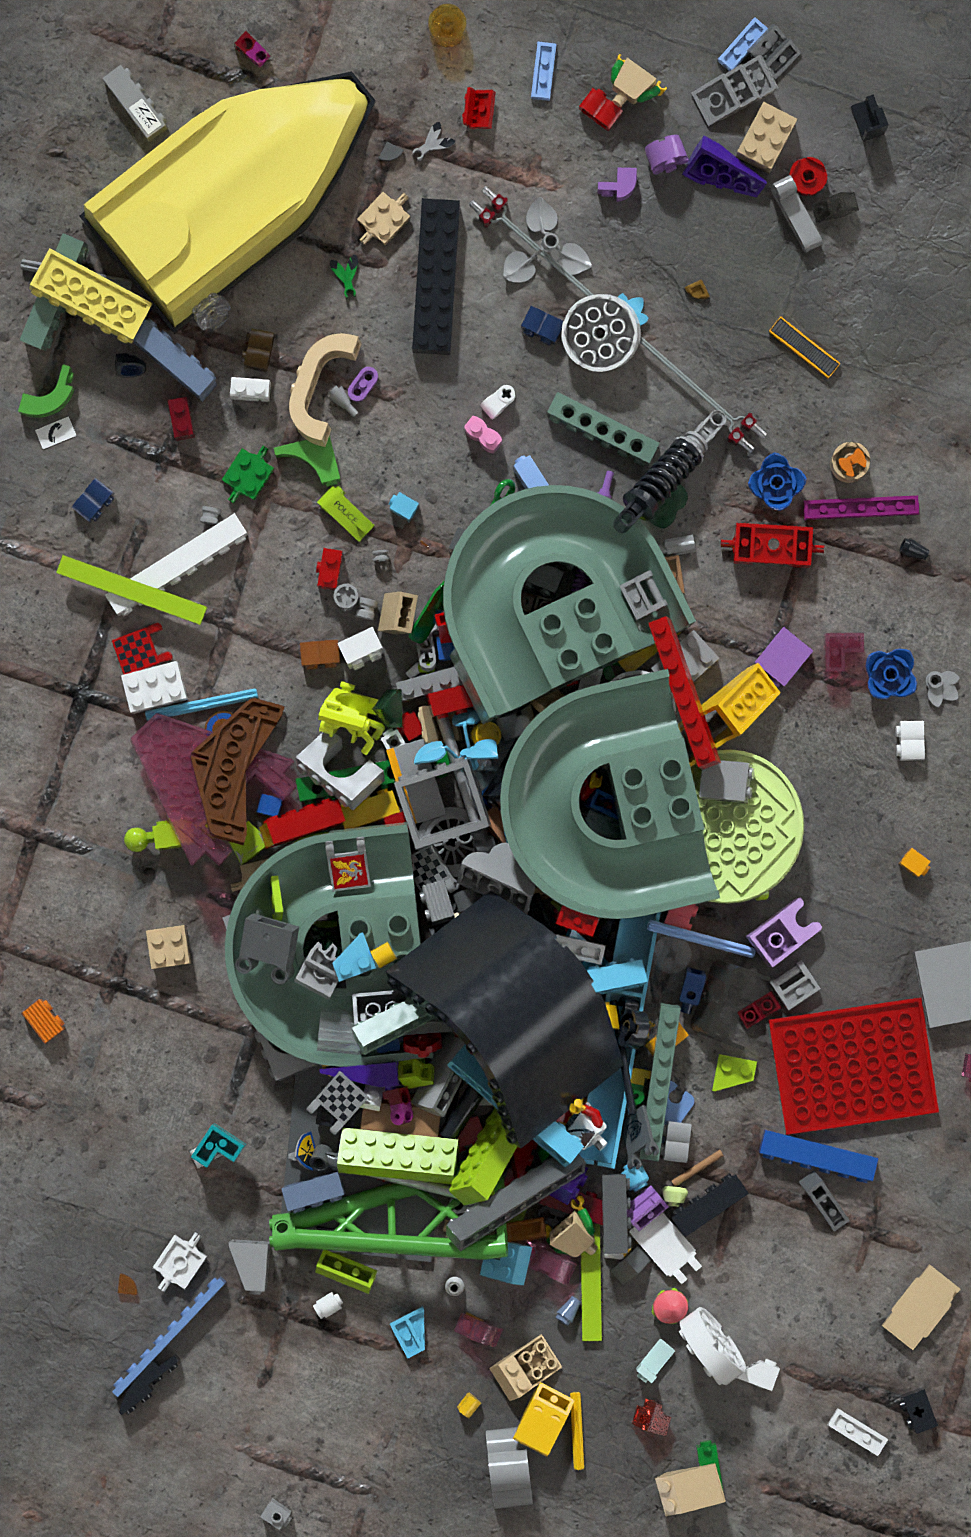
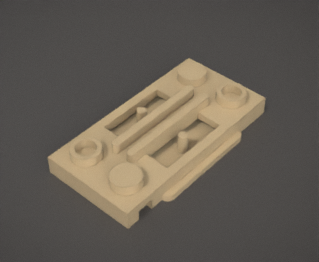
M929 1264L920 1277L915 1278L891 1310L892 1313L882 1326L914 1350L921 1339L928 1337L951 1307L950 1302L956 1293L960 1291V1288Z

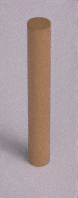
M718 1150L671 1180L673 1185L677 1187L722 1158L724 1155L721 1150Z

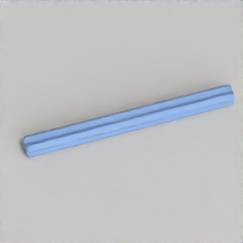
M649 920L647 925L649 931L749 958L755 956L756 949L753 947Z

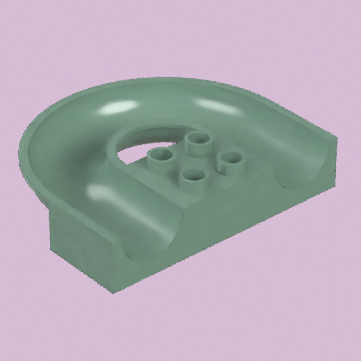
M564 485L537 486L524 489L498 500L485 509L471 522L457 542L447 566L443 587L445 621L455 648L449 656L483 725L654 645L655 641L648 624L652 621L667 616L672 620L676 634L688 629L696 622L660 547L648 529L639 520L626 533H619L614 529L613 522L624 507L612 499L587 489ZM621 519L624 524H627L624 519ZM551 562L571 564L582 570L593 583L524 615L521 606L522 587L530 573L544 564ZM651 570L653 573L652 578L662 598L666 599L668 605L640 620H636L620 585ZM646 581L640 582L651 605L656 604Z
M668 669L587 687L560 698L545 708L529 723L515 743L506 763L501 785L500 805L503 829L509 847L529 879L553 900L572 910L601 918H634L720 898L719 890L714 883L704 842V825L685 741L680 733L673 709ZM604 764L606 765L622 840H610L597 835L587 826L579 808V794L582 784L592 771Z
M407 822L332 830L326 834L299 840L267 859L250 876L241 889L232 908L226 930L225 961L228 978L234 996L247 1019L267 1040L281 1050L308 1062L340 1067L420 1059L418 1054L405 1052L403 1042L400 1043L399 1051L377 1053V1049L364 1055L353 1038L352 1028L354 1027L352 994L397 990L392 989L387 983L386 970L421 944ZM364 837L371 887L332 892L325 842L333 841L334 853L339 854L358 851L356 838ZM271 876L279 877L283 906L282 922L299 926L293 963L295 973L284 984H277L271 978L272 970L277 967L276 965L259 961L258 966L247 974L239 973L235 967L236 960L240 954L245 918L251 914H257L273 919L272 914L274 915L275 909H272ZM338 911L342 952L363 932L370 953L373 949L388 942L397 959L379 968L373 958L376 966L375 969L346 979L347 988H335L331 997L326 999L294 982L305 960L303 946L309 928L323 915ZM245 960L246 965L249 966V962ZM280 970L281 974L285 976V973ZM433 1052L429 1053V1056L425 1058L433 1057Z

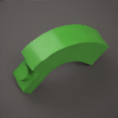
M62 365L57 386L50 394L36 397L23 393L18 412L24 416L42 418L53 415L63 409L74 393V388L68 386L69 383H72L74 377L72 368Z

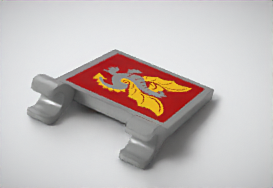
M364 837L356 838L358 851L339 854L334 853L333 841L325 842L332 892L371 887Z

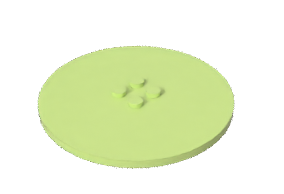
M718 750L720 760L750 763L752 768H754V779L750 781L752 797L748 799V803L701 799L699 792L702 769L697 766V763L690 767L704 825V842L714 883L720 895V898L710 900L709 902L740 903L765 894L782 881L791 870L802 846L804 815L795 788L776 766L766 759L749 752Z

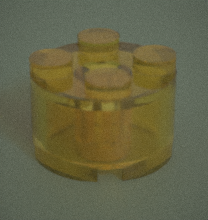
M442 4L432 11L429 16V34L434 43L443 47H453L462 42L467 30L466 17L456 5ZM446 23H450L449 28H445Z

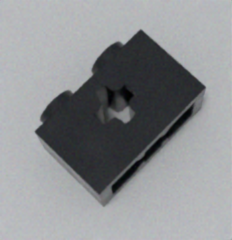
M923 1387L901 1395L902 1400L899 1402L903 1412L907 1411L909 1419H906L910 1431L914 1430L918 1434L938 1426ZM915 1407L922 1409L921 1411H919L920 1415L918 1416L915 1413H913L916 1411Z

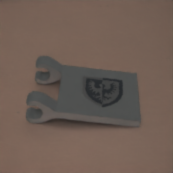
M642 1105L636 1110V1114L629 1115L623 1120L622 1132L629 1157L627 1161L629 1169H632L634 1165L636 1169L642 1166L641 1160L636 1155L645 1148L646 1155H651L653 1152V1156H656L660 1152L653 1139L646 1107Z

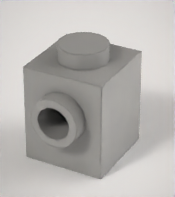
M273 1498L260 1516L278 1530L282 1526L286 1528L292 1519L289 1516L291 1510Z

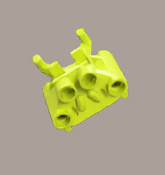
M341 681L340 687L342 689L334 688L320 709L318 720H321L319 732L333 737L340 727H344L352 734L351 743H355L357 737H362L366 741L361 752L368 755L374 745L373 738L379 740L385 730V726L378 721L369 719L367 715L368 713L377 715V713L381 714L384 703H381V700L351 692L352 690L354 691L355 685ZM370 726L376 729L372 737L366 732Z

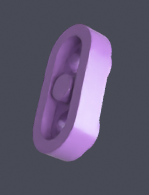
M363 368L348 388V396L352 401H363L378 381V373L374 368ZM368 374L372 375V379L369 381L365 379V376ZM360 390L361 394L359 396L354 395V391Z

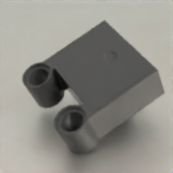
M251 914L245 918L240 954L235 963L237 971L241 974H247L258 966L259 961L277 966L271 973V978L275 983L284 984L295 973L293 963L299 926L257 914ZM245 960L249 962V966L246 965ZM280 970L285 973V976L281 974Z

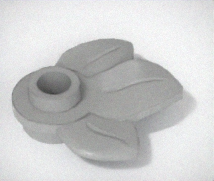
M937 671L930 672L925 679L926 686L929 688L927 696L934 706L939 707L943 699L949 701L957 700L958 692L953 684L960 677L951 671L943 673ZM932 678H937L938 684L934 685L931 682Z

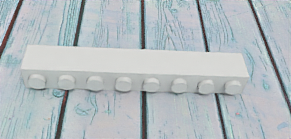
M234 513L135 575L131 580L165 591L164 587L169 584L172 586L181 581L180 577L185 574L188 576L198 570L196 567L199 565H207L212 562L215 555H223L228 552L231 545L235 543L239 545L244 542L248 534ZM109 592L105 594L118 616L128 615L137 604L139 606L143 605Z

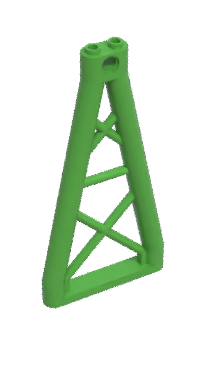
M465 1160L457 1162L456 1176L461 1170V1164ZM502 1173L498 1180L494 1193L500 1188H504V1173ZM393 1182L343 1197L338 1201L327 1202L314 1208L310 1207L297 1213L275 1214L272 1216V1219H269V1226L272 1231V1236H269L270 1247H274L275 1251L305 1248L482 1260L508 1257L506 1223L497 1228V1234L486 1235L460 1252L449 1238L428 1237L446 1217L449 1219L460 1217L453 1212L460 1204V1201L454 1198L445 1206L424 1190ZM418 1195L440 1211L418 1236L396 1235L395 1201ZM387 1204L388 1234L364 1233L352 1224L365 1210ZM332 1220L340 1224L334 1231L306 1229Z

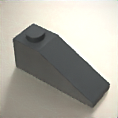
M815 1171L799 1181L834 1232L850 1221Z

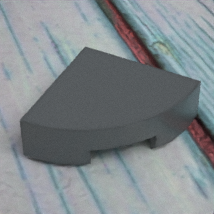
M387 142L378 159L384 162L395 160L404 153V150Z

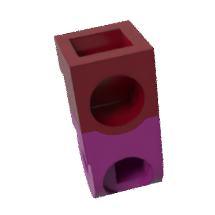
M247 31L234 43V47L259 68L270 58L269 53Z
M408 1086L382 1092L383 1098L389 1100L391 1109L390 1119L393 1124L402 1125L411 1122L413 1111Z

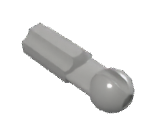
M693 535L666 539L663 544L658 545L662 553L667 557L696 552Z

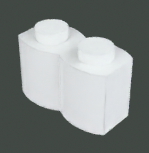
M900 721L899 726H896L895 729L896 737H899V745H896V756H900V761L924 760V721Z

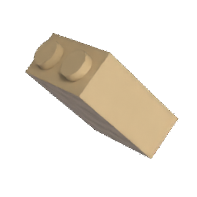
M404 592L385 593L378 631L395 635L411 633L418 595Z

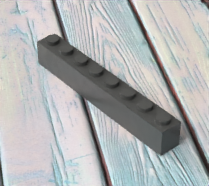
M579 1153L566 1167L560 1164L554 1157L546 1159L540 1166L530 1169L520 1179L516 1178L507 1187L497 1190L487 1201H482L474 1208L467 1209L460 1217L451 1219L446 1225V1236L461 1252L558 1190L561 1186L583 1174L586 1161Z

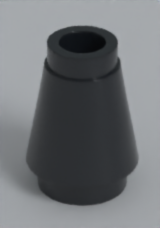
M904 538L899 552L903 553V556L926 560L929 549L912 538Z

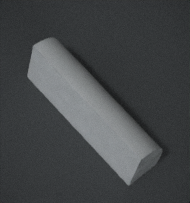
M446 1034L442 1040L443 1047L437 1050L431 1062L434 1066V1084L418 1087L411 1101L418 1108L441 1117L445 1116L463 1080L447 1064L465 1044L460 1038Z

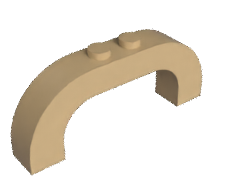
M341 333L320 339L308 350L302 366H299L297 369V380L292 384L290 390V415L298 432L313 444L326 447L331 432L328 423L315 420L308 415V407L321 370L328 361L334 358H346L356 361L361 347V341L358 336Z

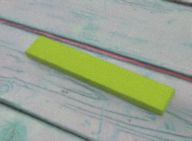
M593 1224L595 1228L594 1244L597 1245L596 1252L593 1255H589L585 1251L581 1253L582 1341H602L600 1224Z

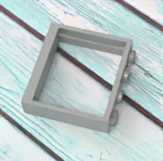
M464 756L453 759V763L448 765L445 762L437 764L435 769L429 771L427 768L416 771L417 774L413 776L405 774L398 777L399 780L394 783L416 849L491 825L471 761L468 758L464 759ZM464 768L481 819L420 838L403 786Z

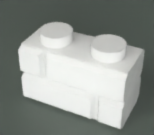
M231 377V399L270 401V380Z

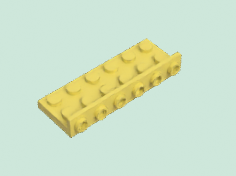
M50 248L29 286L33 295L39 298L42 296L47 298L50 304L56 307L62 306L70 315L82 317L83 321L87 324L99 326L101 331L118 336L117 339L126 344L128 342L132 344L153 304Z

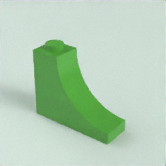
M330 435L326 447L303 440L274 448L276 458L292 457L310 465L318 474L322 486L338 485L337 482L341 481Z

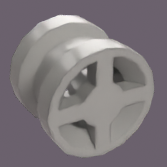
M203 506V516L200 518V522L217 525L219 523L218 515L221 514V510Z

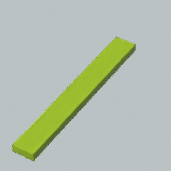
M65 555L62 556L56 572L59 575L198 625L202 624L207 607Z

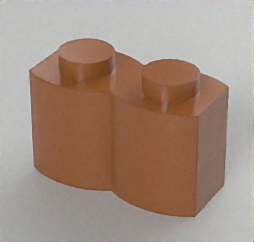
M339 640L300 643L302 667H306V670L318 669L320 665H325V668H336L337 664H341Z

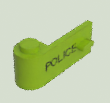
M338 485L336 488L331 486L317 501V504L360 542L375 525L344 496L346 493Z

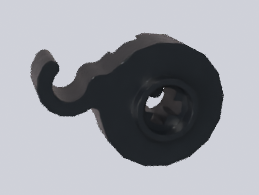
M621 997L617 1003L618 1006H623L619 1022H622L620 1031H616L617 1041L621 1046L636 1050L642 1047L646 1041L649 1032V1018L645 1012L639 1011V1002L637 1000Z

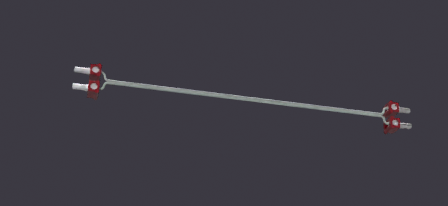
M486 186L482 189V192L491 199V206L496 209V213L499 214L503 211V218H497L496 220H494V211L491 212L487 207L483 209L474 200L469 203V206L479 214V220L484 224L485 228L491 223H497L501 220L535 251L540 249L535 242L505 217L508 204L507 197L504 198L500 194H494ZM544 250L540 253L543 258L585 295H594ZM640 336V343L711 406L726 415V419L731 423L729 427L731 434L727 438L728 442L733 443L735 446L739 443L751 453L754 447L744 439V434L740 431V428H744L748 432L753 430L762 439L765 438L767 433L756 424L757 420L752 416V413H748L746 417L739 416L733 418ZM743 419L740 423V428L737 427L732 431L733 421Z

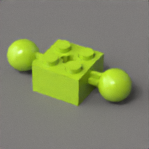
M187 817L175 819V823H170L168 820L156 822L157 825L152 826L153 831L146 832L138 827L131 828L124 836V843L133 852L144 850L149 843H155V848L160 851L197 845L196 836L203 835L211 840L217 838L210 835L206 818L200 824H194Z

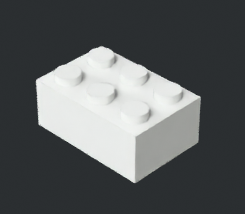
M373 627L338 643L349 669L354 668V670H358L365 666V662L369 660L375 662L381 659L382 654H384Z
M177 661L121 675L130 713L132 714L188 700L180 665Z

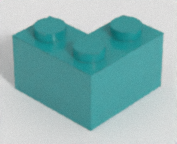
M214 1123L210 1126L191 1158L206 1168L211 1165L218 1153L235 1162L247 1144Z

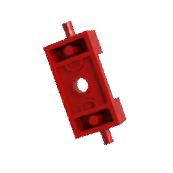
M736 523L733 539H721L720 545L721 548H732L733 564L752 565L753 563L810 568L812 553H824V545H813V527ZM772 539L777 540L779 543V547L776 550H772L768 546V542Z

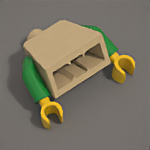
M621 54L618 55L615 64L611 68V82L613 90L617 93L612 100L614 104L622 107L626 100L632 104L642 103L657 95L661 96L665 92L667 87L661 88L659 86L661 81H658L656 84L654 76L629 58L622 60L620 58Z
M578 1196L577 1199L580 1205H577L574 1199L571 1201V1207L578 1209V1212L574 1211L553 1230L550 1225L545 1224L546 1241L558 1254L578 1257L584 1251L589 1255H593L597 1250V1245L594 1244L595 1228L587 1209L583 1208L584 1198Z

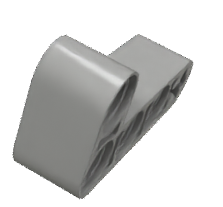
M789 175L772 184V194L804 252L807 253L822 245V238L797 194V186L793 178Z

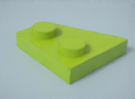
M719 1054L712 1091L753 1081L757 1061Z

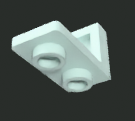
M659 1339L637 1366L636 1370L639 1372L637 1376L645 1383L647 1381L653 1383L657 1378L656 1374L675 1350L662 1339Z

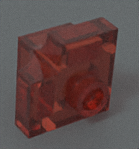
M645 1399L643 1406L637 1405L632 1424L647 1432L666 1436L672 1417L662 1412L661 1404Z

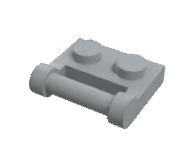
M651 570L620 585L636 620H640L668 605L666 599L662 598L652 578L653 573ZM646 581L656 604L651 605L640 582Z
M802 960L777 979L773 978L769 981L788 1010L821 989ZM800 972L804 974V977L786 989H781V984Z

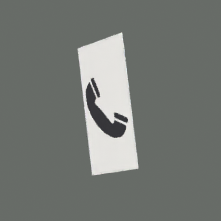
M69 416L35 430L43 449L76 436Z

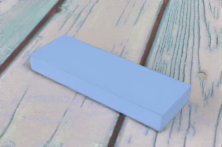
M754 17L717 61L728 71L736 68L749 54L747 50L768 28Z
M537 42L531 99L550 101L556 44Z

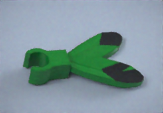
M357 255L351 256L346 271L338 261L330 260L332 271L345 285V298L348 299V291H352L354 293L353 297H356L352 280L358 267Z

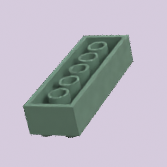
M64 233L56 248V252L80 265L83 260L87 259L90 250L88 249L89 245ZM42 296L41 298L37 297L20 341L46 351L53 344V332L58 330L61 320H59L60 315L65 313L66 309L60 305L56 307L50 304L49 300Z

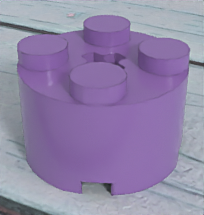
M679 135L664 137L665 140L660 142L656 140L645 147V153L654 175L666 170V173H670L677 169V165H682L689 161Z

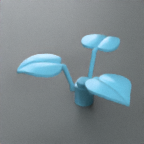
M467 708L466 713L455 714L452 718L454 726L463 725L467 748L460 752V756L458 757L448 746H443L441 741H435L419 749L415 756L414 764L416 766L420 763L440 760L448 751L455 759L463 756L464 759H470L473 770H476L479 766L477 759H498L497 744L493 739L478 741L474 746H470L467 725L476 724L480 718L474 708Z

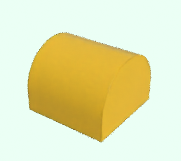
M388 942L371 951L379 968L397 959Z
M469 1392L458 1404L457 1408L460 1413L470 1418L481 1402Z

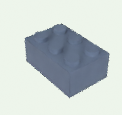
M338 1171L293 1183L282 1188L287 1210H292L293 1213L303 1211L305 1206L311 1205L312 1208L321 1206L328 1199H330V1202L341 1200L343 1198L342 1195L346 1193L341 1174Z

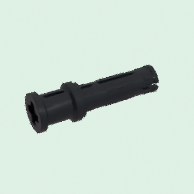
M602 918L599 921L597 932H594L592 938L599 944H608V938L616 928V919Z

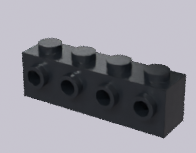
M730 1173L726 1174L721 1178L722 1182L717 1186L715 1184L710 1185L705 1189L706 1193L701 1197L699 1195L694 1196L689 1200V1205L684 1208L680 1206L673 1211L674 1215L671 1218L684 1237L749 1194L735 1173L733 1175Z

